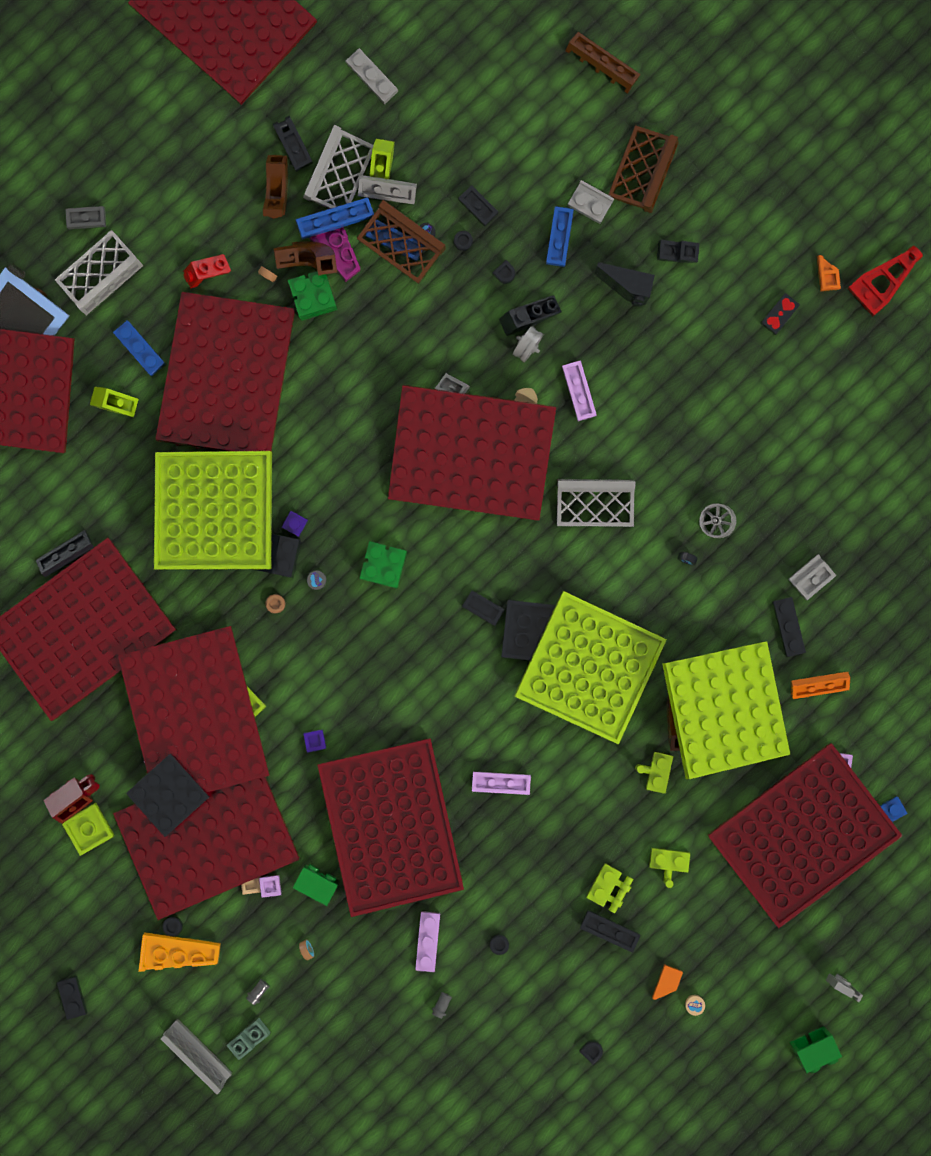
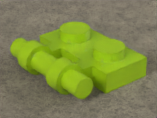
M604 863L586 897L604 907L608 900L612 903L608 910L616 913L618 907L621 908L623 904L622 900L625 894L632 888L630 885L634 879L627 876L624 882L619 880L622 872ZM615 885L620 887L616 897L610 895Z

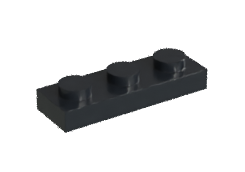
M84 530L38 558L36 563L41 574L47 577L94 548V545L88 533Z
M788 597L772 601L786 657L806 653L793 598Z
M587 910L580 925V929L632 953L641 936L639 933L590 910Z

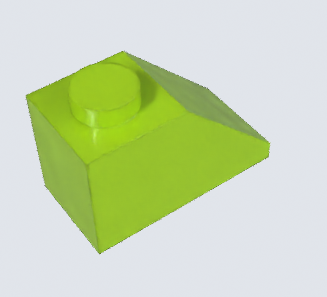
M381 139L375 140L371 156L370 177L390 178L395 142Z
M94 387L90 405L134 417L139 399L107 388Z

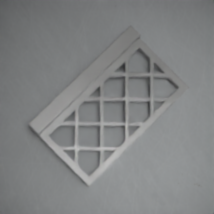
M334 125L303 198L328 209L335 208L334 200L343 196L346 204L351 203L359 186L360 175L364 174L372 156L374 145ZM342 136L350 139L351 147L342 150L340 144ZM365 146L370 150L367 156L360 158L356 148ZM354 149L357 159L347 162L344 152ZM341 154L345 164L335 167L332 160L333 156ZM359 162L361 167L360 173L352 175L349 165ZM346 167L350 176L340 180L336 170ZM334 171L337 181L327 184L325 175ZM351 179L354 188L351 191L345 192L342 182ZM339 184L342 194L332 197L329 187ZM327 189L329 199L323 201L316 198L318 191Z
M111 230L60 274L55 281L87 316L143 265ZM114 237L116 240L115 248H106L107 242ZM95 252H102L101 261L92 260ZM106 252H115L114 261H105ZM119 252H127L129 254L125 261H118ZM81 264H88L87 273H78V267ZM92 264L100 265V274L91 273ZM105 265H113V271L110 274H104ZM67 277H73L72 286H65L62 281ZM77 277H86L85 286H76ZM90 277H99V283L96 286H89ZM76 290H85L84 296L78 301L75 298Z
M557 479V526L634 527V480ZM562 492H570L575 498L566 505L561 500ZM583 492H589L594 497L587 505L578 498ZM603 492H608L613 497L606 505L598 499ZM622 492H630V500L623 505L617 497ZM576 499L584 506L577 514L569 508ZM595 500L603 506L596 514L588 508ZM614 500L622 506L615 515L607 508ZM568 509L574 517L569 522H561V514ZM585 509L593 515L588 522H583L578 517ZM606 509L613 517L607 522H602L597 516ZM624 509L630 514L629 522H621L617 518Z
M179 1019L164 1032L161 1040L203 1082L218 1094L226 1080L232 1075V1072Z

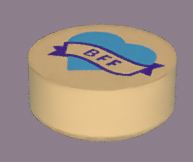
M691 995L686 999L685 1007L691 1015L697 1016L705 1010V1002L699 995Z

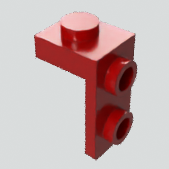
M222 254L193 261L183 272L190 288H194L204 279L227 274L231 269L225 255Z

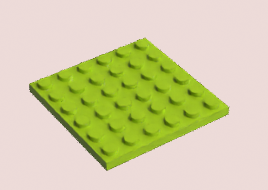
M155 452L154 569H271L272 452Z
M562 591L514 696L619 744L667 639Z
M767 641L662 664L686 779H693L790 755Z

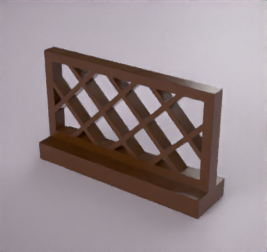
M635 125L608 195L615 200L652 213L679 144L678 137L674 135L667 136ZM639 132L645 134L648 140L637 144L635 138ZM657 139L664 140V146L655 150L652 142ZM650 143L653 152L643 156L640 147ZM637 149L641 157L631 162L629 153ZM655 155L658 160L657 164L648 167L645 159ZM643 161L646 169L636 173L633 165ZM631 167L634 175L624 179L622 176L623 170ZM649 173L651 177L650 182L642 185L638 177ZM636 178L640 187L629 191L626 183ZM624 184L627 193L621 196L614 194L616 187ZM642 190L644 194L642 202L635 201L632 194Z
M384 200L357 237L358 241L417 284L421 282L440 254L442 255L446 249L444 243ZM380 214L387 219L388 226H376V220ZM399 227L402 229L403 237L392 239L391 228ZM388 229L390 239L379 241L377 231ZM375 231L376 241L367 242L363 239L367 232ZM414 238L418 241L419 248L407 250V239ZM404 240L405 250L394 252L393 242ZM390 242L392 252L382 253L379 244ZM430 250L435 255L431 260L423 261L421 251ZM419 251L421 261L409 263L408 253ZM406 253L407 264L399 265L396 263L395 255ZM410 266H422V272L418 278L411 274Z

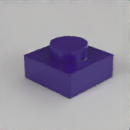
M290 511L282 528L299 537L308 520Z
M323 729L304 733L307 752L327 748Z

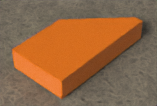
M818 255L820 291L841 289L839 269L826 261L822 255Z
M664 964L652 999L656 1000L676 991L683 971Z

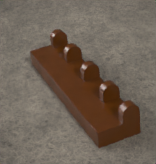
M579 32L572 38L565 50L567 53L573 51L580 56V62L583 63L586 60L595 66L596 73L602 71L611 77L612 84L618 82L626 88L624 92L627 94L641 75Z

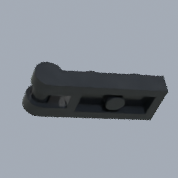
M290 115L285 117V120L280 123L278 121L273 123L275 131L295 171L297 172L313 164ZM289 127L290 131L283 133L282 130Z

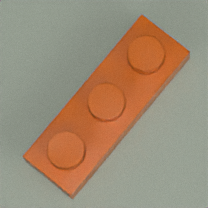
M848 672L792 680V699L847 691L850 688V675Z

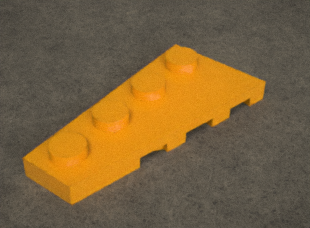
M144 932L138 972L148 969L162 970L163 968L170 967L182 968L183 966L191 965L194 967L218 964L221 943Z

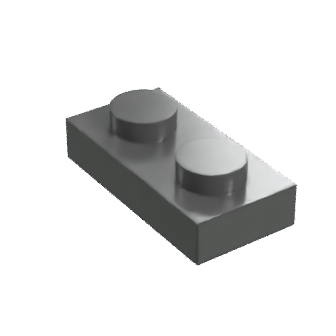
M105 207L66 209L67 228L106 227Z

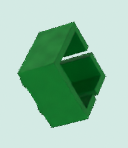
M316 271L309 273V278H305V275L288 280L301 321L337 310L327 274L318 275Z
M369 541L365 559H368V563H363L360 579L398 589L407 551L394 547L386 550V545Z
M824 1026L808 1033L812 1040L810 1045L805 1035L789 1042L798 1063L806 1073H815L821 1069L820 1067L826 1064H835L842 1057L832 1034Z

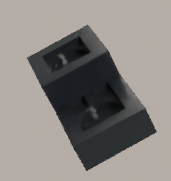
M660 240L658 241L657 260L697 263L700 243Z

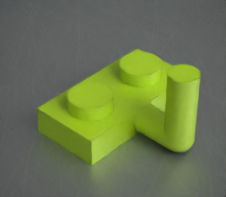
M654 752L651 767L641 764L635 766V770L638 773L649 774L646 790L666 793L673 761L672 755Z
M651 848L649 867L665 870L663 882L668 888H672V871L688 873L690 852Z

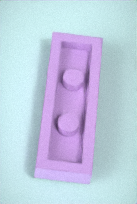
M581 360L563 365L562 369L577 420L582 421L597 416Z
M473 771L472 791L530 795L531 775Z
M421 911L416 960L417 971L435 972L440 913Z

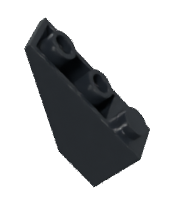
M552 295L509 310L499 318V321L506 336H509L560 314L562 311L555 296Z

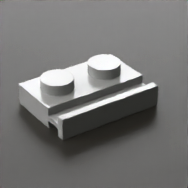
M581 180L567 206L601 224L614 198Z
M818 554L788 580L802 597L808 600L837 575Z
M838 974L836 976L828 975L826 981L834 989L860 1002L863 995L851 986L847 979Z

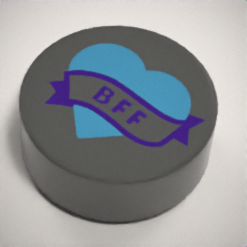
M313 571L307 577L309 587L314 590H320L326 585V576L321 571Z

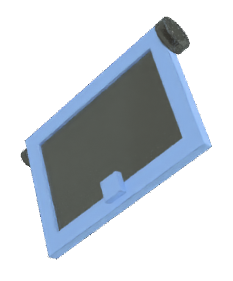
M9 263L0 274V329L55 336L70 315L24 281L23 278L26 273L16 265Z

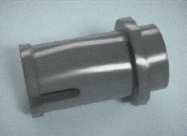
M260 979L254 989L247 993L246 999L253 1005L260 1003L259 999L270 985Z
M441 992L435 1008L432 1007V1014L441 1019L443 1016H446L445 1011L452 996Z

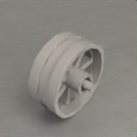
M531 326L525 335H522V337L518 335L516 337L519 341L512 355L520 358L525 363L532 353L540 352L537 348L544 334Z
M719 503L711 504L701 512L699 518L700 527L707 536L725 538L735 529V513L726 505ZM715 507H716V516H714L711 512H709L712 508H715ZM720 507H723L727 512L720 517ZM706 514L711 517V521L705 522ZM729 514L731 516V523L724 520ZM713 524L710 532L705 525ZM724 524L730 525L726 532L722 527ZM717 526L719 527L721 535H713Z

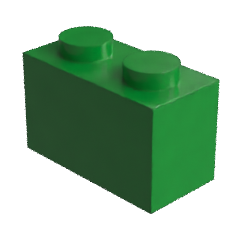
M312 864L309 866L305 865L293 888L327 906L339 884L336 881L337 878L328 873L326 875L320 873V869Z

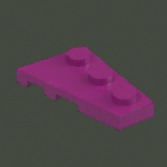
M343 227L309 237L311 242L326 244L334 250L337 273L345 282L360 272V266Z

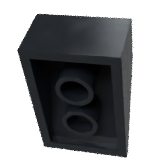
M599 262L594 275L626 301L631 302L632 305L642 307V305L647 304L655 275Z
M271 534V569L252 570L294 578L301 540Z

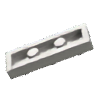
M360 48L346 60V64L383 104H386L398 93V89Z
M360 175L358 196L414 204L417 184Z

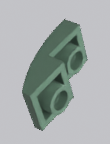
M258 1018L226 1046L240 1060L253 1050L257 1044L268 1037L271 1032Z

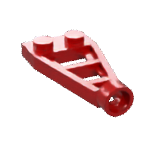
M911 246L905 253L863 274L847 289L874 316L889 303L915 263L923 255L917 247ZM896 263H899L904 268V271L898 278H894L888 271ZM880 275H884L890 281V285L885 293H880L871 283L874 278Z

